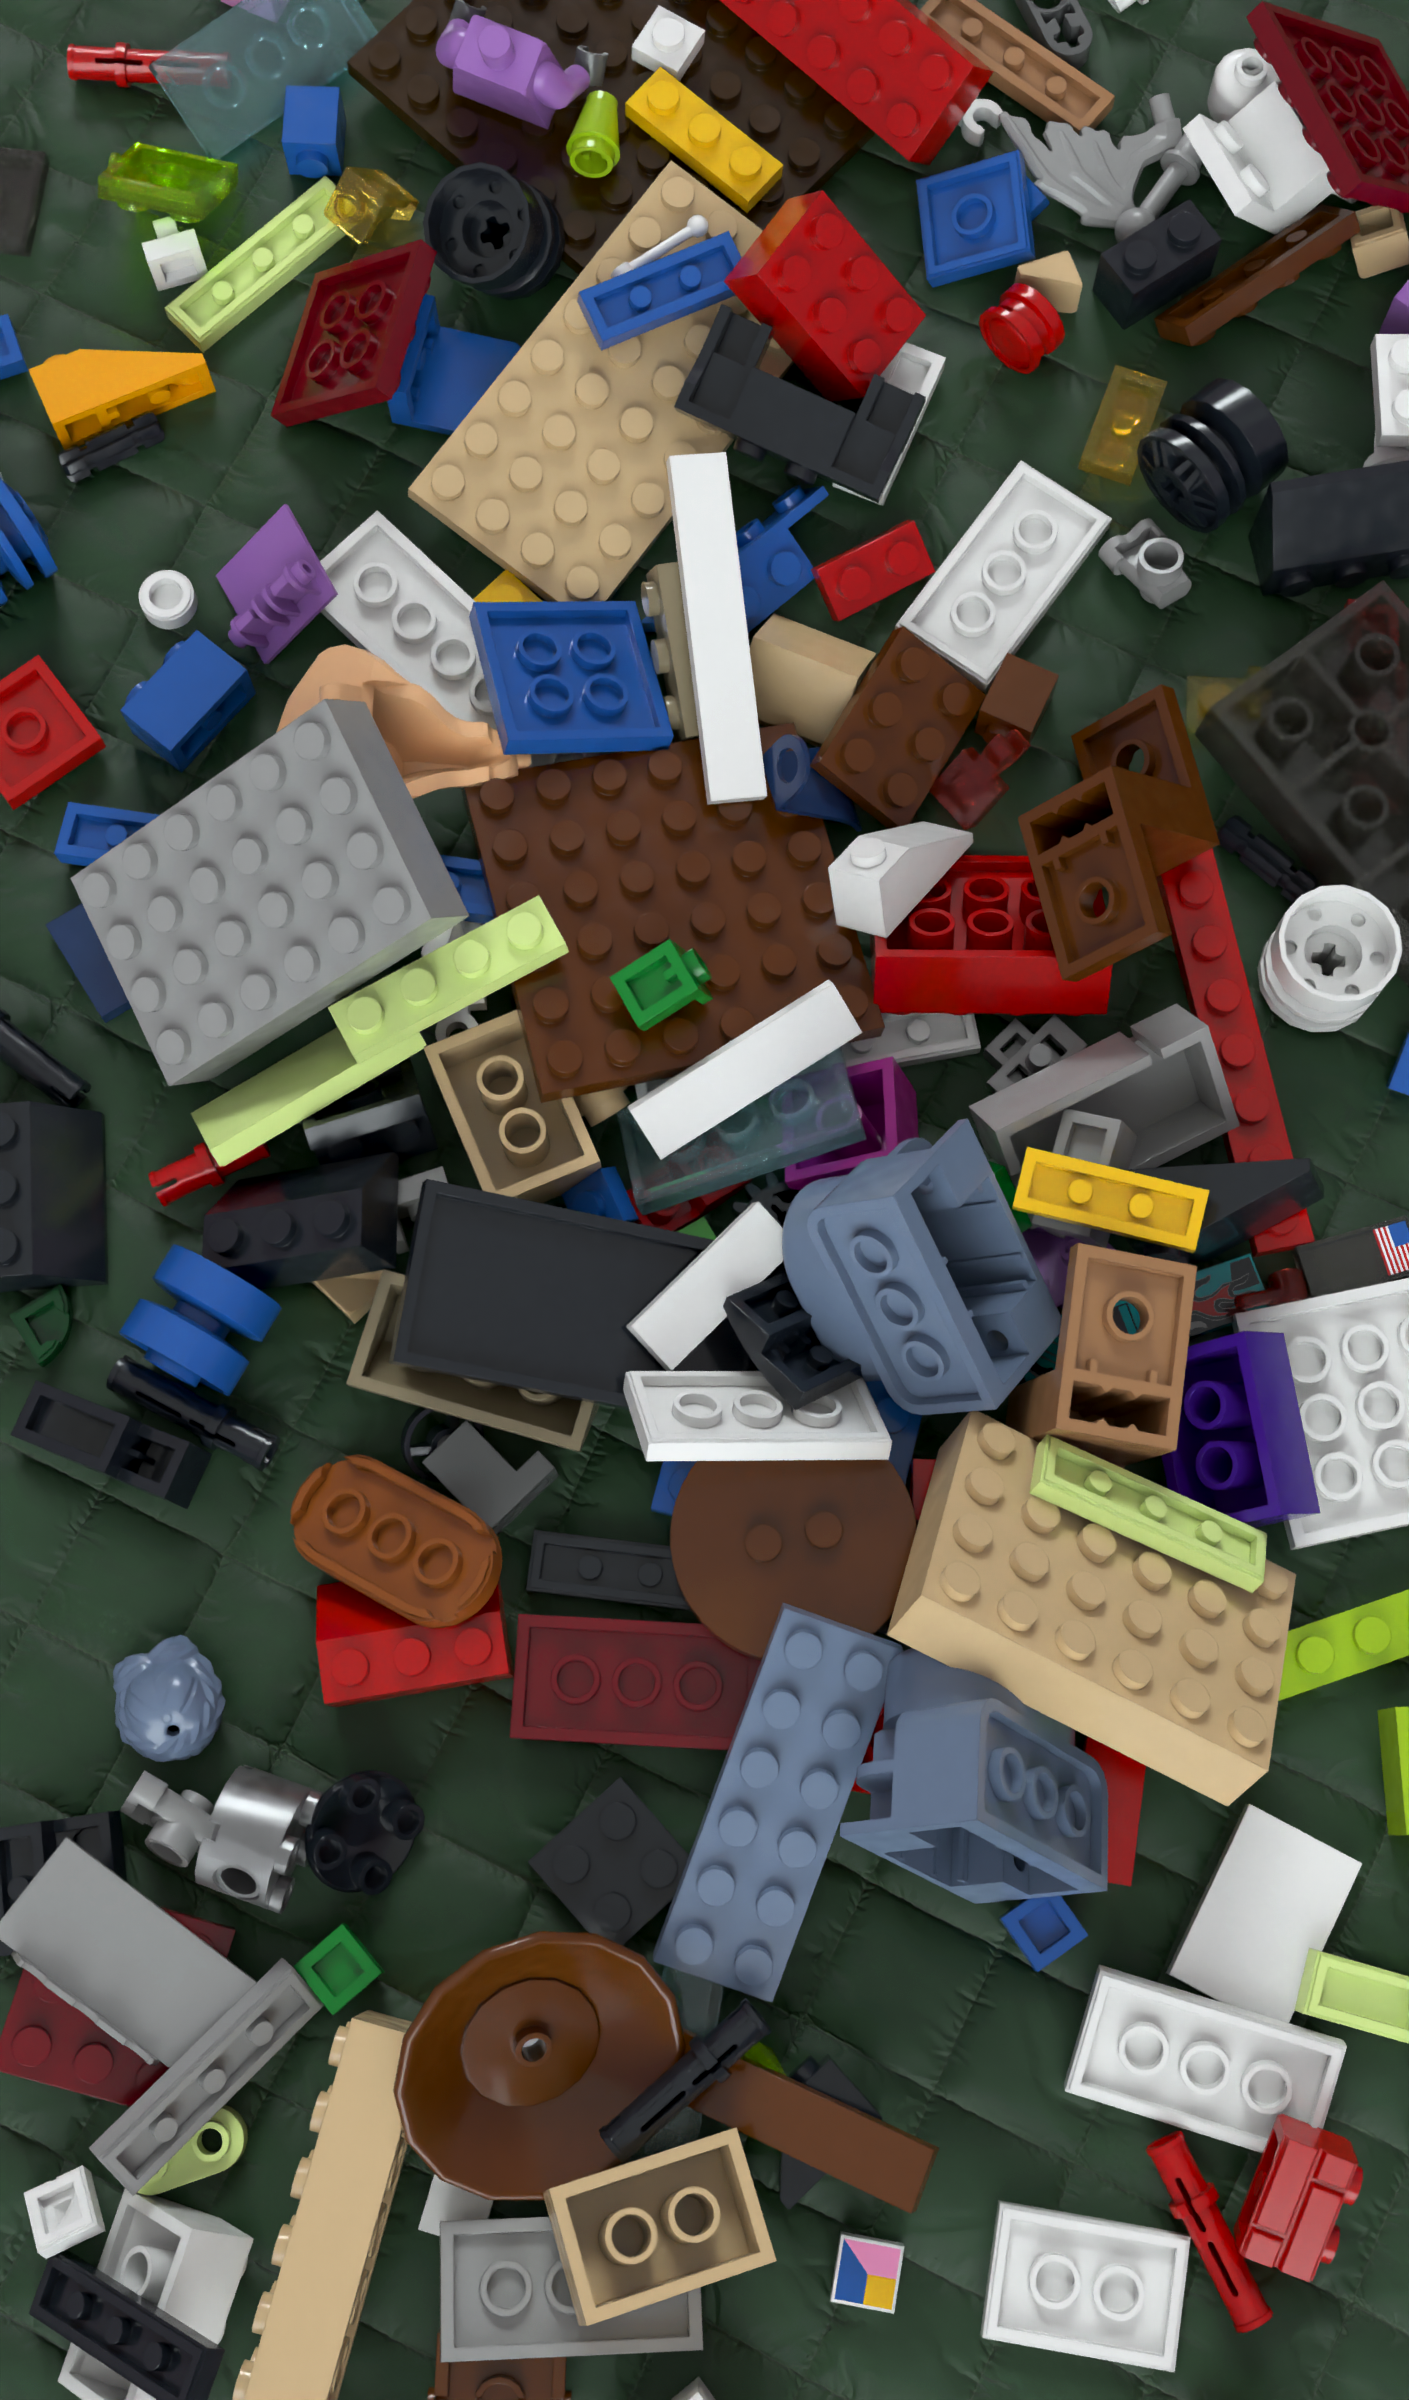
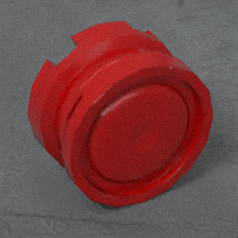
M1015 283L1000 296L999 306L989 307L980 315L979 319L981 334L990 350L1007 367L1018 373L1029 374L1040 365L1041 357L1056 350L1063 343L1065 337L1063 322L1056 309L1036 289L1022 283Z

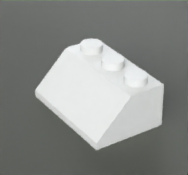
M125 2188L97 2269L218 2345L223 2338L226 2320L240 2279L246 2270L248 2255L254 2239L219 2217L155 2195L136 2193L132 2196ZM71 2342L58 2382L81 2400H156Z

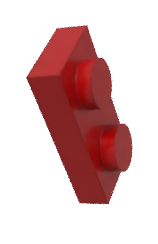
M906 520L811 569L831 618L834 621H841L936 572L914 520Z

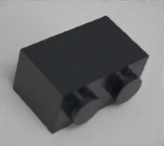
M1189 199L1101 253L1092 291L1121 328L1125 330L1210 277L1222 239Z

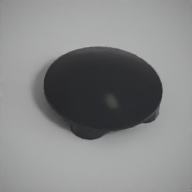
M365 1770L350 1774L332 1785L322 1795L316 1809H314L315 1812L311 1824L307 1825L305 1832L306 1858L314 1875L323 1884L334 1890L347 1893L362 1891L367 1895L379 1894L389 1886L392 1875L404 1863L414 1844L415 1837L422 1831L425 1822L423 1810L415 1803L407 1786L389 1773Z

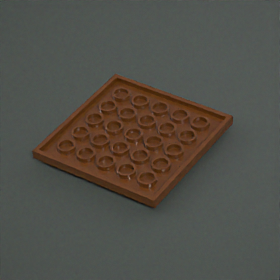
M794 722L759 728L762 755L783 735H797ZM699 738L671 743L668 750L622 751L518 769V776L508 780L493 778L490 781H486L482 786L461 788L494 919L539 895L569 950L567 954L510 983L541 1103L675 1077L828 979L835 985L863 1032L847 1043L881 1037L885 1025L879 1005L873 1004V985L857 932L854 929L836 925L828 867L835 859L823 819L777 811L766 775L767 797L764 800L707 805ZM668 939L681 946L686 952L694 948L711 973L712 978L705 982L713 999L704 1005L693 1000L648 1030L643 1031L638 1028L610 977Z

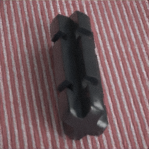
M146 411L131 418L132 425L126 427L125 423L122 422L84 440L86 446L81 449L76 444L61 451L58 454V459L67 478L71 482L80 481L92 475L90 469L96 466L101 471L139 453L136 448L144 444L147 449L162 442L165 438L164 431L152 411Z
M1234 815L1229 818L1218 831V839L1223 848L1231 854L1235 851L1241 854L1238 860L1273 888L1277 884L1282 887L1283 890L1280 894L1291 903H1294L1301 895L1317 888L1319 882L1315 876L1303 867L1299 870L1292 865L1295 863V860L1261 833L1257 836L1252 834L1250 831L1253 827L1240 816Z

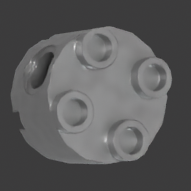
M247 1765L236 1768L225 1784L209 1821L216 1823L211 1840L205 1837L202 1839L195 1867V1882L282 1914L293 1892L295 1878L291 1877L296 1864L303 1867L308 1865L305 1854L306 1827L308 1824H311L315 1812L314 1809H316L324 1792Z

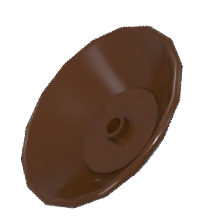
M538 1931L482 1950L434 1987L403 2036L393 2093L406 2142L441 2181L487 2200H544L542 2192L550 2188L617 2167L622 2162L608 2148L598 2130L602 2126H606L644 2092L650 2084L654 2083L684 2056L686 2043L675 1994L643 1955L597 1933ZM534 2038L539 2039L533 2045L523 2047L527 2041Z

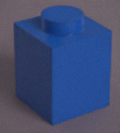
M286 85L282 146L289 174L302 175L308 178L342 176L346 116L340 87Z

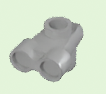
M1150 518L1137 523L1126 535H1116L1110 538L1099 550V558L1114 575L1123 574L1140 590L1144 600L1155 604L1159 609H1163L1187 595L1192 586L1191 580L1182 569L1184 553L1181 546L1175 541L1168 539Z
M145 1770L119 1810L140 1824L144 1825L146 1823L153 1827L145 1839V1845L159 1858L178 1867L188 1866L195 1853L199 1852L203 1837L211 1840L216 1823L209 1821L214 1805L208 1799L191 1790H183L181 1795H178L168 1788L167 1783Z

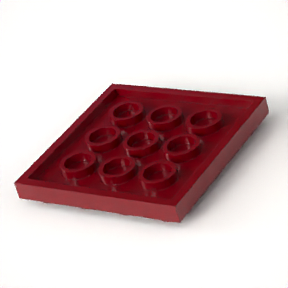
M1261 1L1246 16L1256 35V38L1253 40L1254 46L1260 56L1275 69L1281 80L1278 83V90L1281 96L1291 107L1297 110L1305 124L1302 128L1305 140L1316 152L1321 154L1329 168L1326 176L1330 186L1344 199L1351 198L1370 203L1373 206L1379 205L1396 209L1401 213H1409V92L1379 39Z

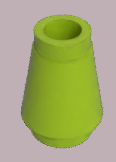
M593 91L588 94L566 145V151L573 169L579 174L590 178L606 176L620 159L618 102L608 92Z

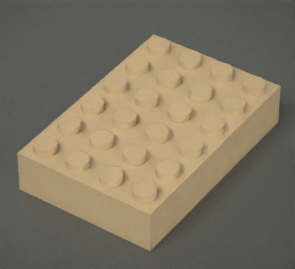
M969 1411L938 1451L887 1635L949 1667L971 1671L999 1683L1012 1692L1023 1704L1228 1807L1269 1771L1296 1574L1266 1559L1264 1582L1251 1593L1030 1494L1036 1448L1040 1442L979 1411Z

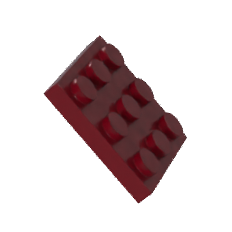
M420 239L315 273L270 416L284 426L289 427L391 400L401 382L400 371L408 345L416 333L415 322L423 296L431 284L430 273L437 251Z
M160 1907L227 1958L236 1931L234 1927ZM23 1968L0 2036V2072L131 2107L169 2069L161 2061L157 2065L147 2064L136 2052L122 2045L97 2026L87 2015L68 2004L48 1989L38 1978Z

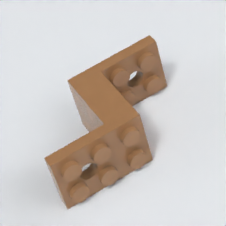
M1077 1243L1070 1247L1055 1370L1022 1383L1010 1392L1005 1425L1038 1442H1041L1048 1434L1123 1469L1127 1465L1176 1451L1197 1266ZM1118 1301L1129 1302L1137 1309L1140 1316V1325L1135 1334L1122 1332L1114 1323L1113 1309Z

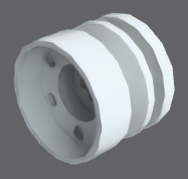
M1348 885L1320 886L1301 895L1285 912L1276 930L1266 942L1257 967L1260 991L1270 1009L1291 1026L1309 1032H1331L1344 1028L1361 1017L1396 974L1403 951L1400 928L1388 907L1367 891Z

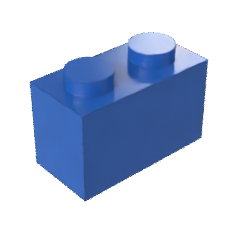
M196 630L186 641L176 643L168 651L162 667L148 681L138 683L130 691L126 698L125 706L120 711L131 732L182 773L256 694L247 669Z

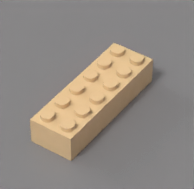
M367 2010L353 2017L351 2021H348L346 2027L341 2025L338 2027L328 2060V2065L338 2067L335 2079L327 2092H320L310 2122L309 2130L319 2133L315 2149L311 2150L308 2158H301L292 2184L290 2197L300 2199L297 2213L292 2216L289 2225H282L272 2255L271 2264L281 2267L278 2280L274 2281L270 2292H263L252 2326L253 2333L262 2335L259 2347L255 2348L251 2360L245 2359L241 2366L232 2400H338L408 2147L393 2088L403 2036L410 2027L411 2021Z

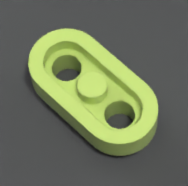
M224 2105L137 2193L143 2195L160 2194L217 2174L231 2167L244 2153L248 2141L247 2126L242 2116L235 2109ZM206 2129H215L221 2134L222 2147L219 2151L210 2152L204 2148L202 2134Z

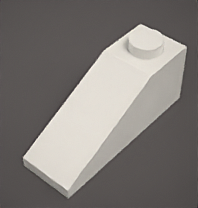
M922 821L859 835L828 867L836 925L887 938L972 845L973 833Z

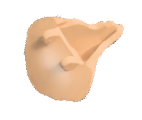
M346 644L330 647L317 656L289 697L276 731L277 733L324 699L365 702L412 799L438 789L482 786L486 781H490L493 778L508 780L518 776V769L531 766V754L504 755L498 731L491 728L488 723L464 721L454 717L421 686L407 681L384 660L370 651Z

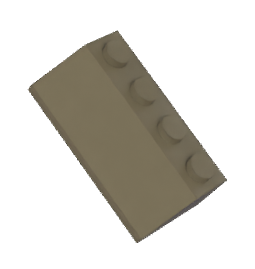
M383 1269L346 1384L348 1386L579 1453L581 1452L600 1404L389 1364L405 1275Z

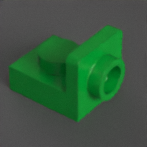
M671 939L663 942L610 977L637 1027L643 1031L648 1030L693 1000L704 1005L713 999L705 984L712 976L701 956L694 948L686 952L685 949Z

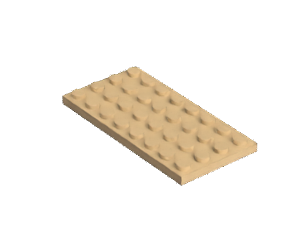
M672 160L408 488L409 498L503 569L514 574L524 585L547 602L610 601L673 520L666 465L669 456L725 452L734 441L727 434L677 412L674 406L684 382L702 350L721 304L732 308L735 314L761 325L736 295L602 351L577 303L580 291L612 279L611 273L616 267L624 262L630 263L687 227L688 220L694 215H702L707 219V233L699 238L692 236L658 259L729 231L742 258L762 233V229ZM772 338L759 369L782 379L794 362Z

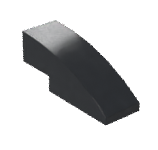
M37 1380L10 1434L22 1441L185 1509H188L212 1456L211 1453L189 1441L145 1425L129 1416Z

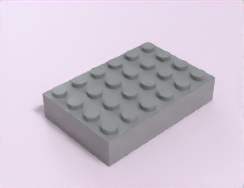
M322 700L70 878L169 1086L214 1079L469 917L463 901L366 703L360 701Z

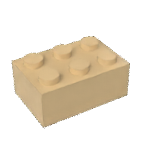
M517 1010L424 1048L431 1070L482 1191L544 1203L561 1196L586 1177L602 1168L574 1098L569 1097L540 1102Z
M737 2127L542 2192L579 2326H589L777 2261Z

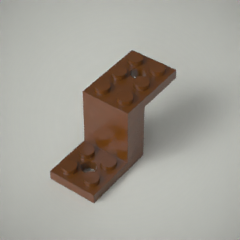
M1162 684L1073 734L1071 738L1083 781L1018 817L1062 980L1078 982L1170 936L1172 932L1156 877L1220 844L1174 688ZM1142 749L1144 753L1142 770L1140 773L1130 771L1129 764L1133 759L1134 753ZM1106 887L1109 894L1108 907L1101 916L1097 917L1094 913L1093 902L1098 895V891Z

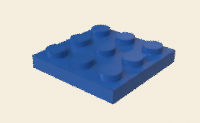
M635 601L473 602L469 619L504 755L657 751L669 749L674 735Z

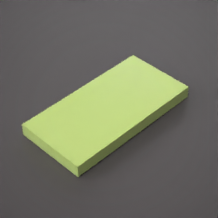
M337 1027L195 1110L191 1115L218 1165L224 1167L421 1051L427 1044L420 1032L358 1064Z

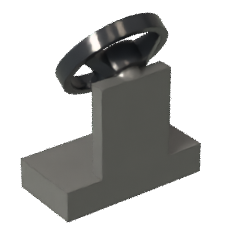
M419 1407L408 1418L401 1434V1452L407 1465L421 1478L431 1482H441L463 1506L474 1511L488 1523L496 1535L502 1532L559 1476L555 1467L539 1451L515 1471L484 1439L482 1424L472 1422V1426L466 1420L459 1426L460 1418L448 1414L444 1423L434 1426L428 1432L426 1441L410 1445L411 1436L416 1425L423 1417L434 1411L427 1408ZM429 1455L422 1463L431 1472L417 1467L412 1456Z

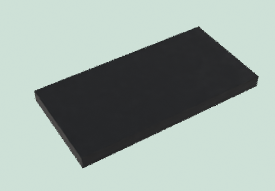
M426 1179L422 1182L389 1364L629 1410L623 1391L625 1373L629 1371L666 1370L626 1326L714 1240ZM774 1270L763 1281L772 1278ZM726 1317L672 1371H758V1368L744 1349L728 1317Z

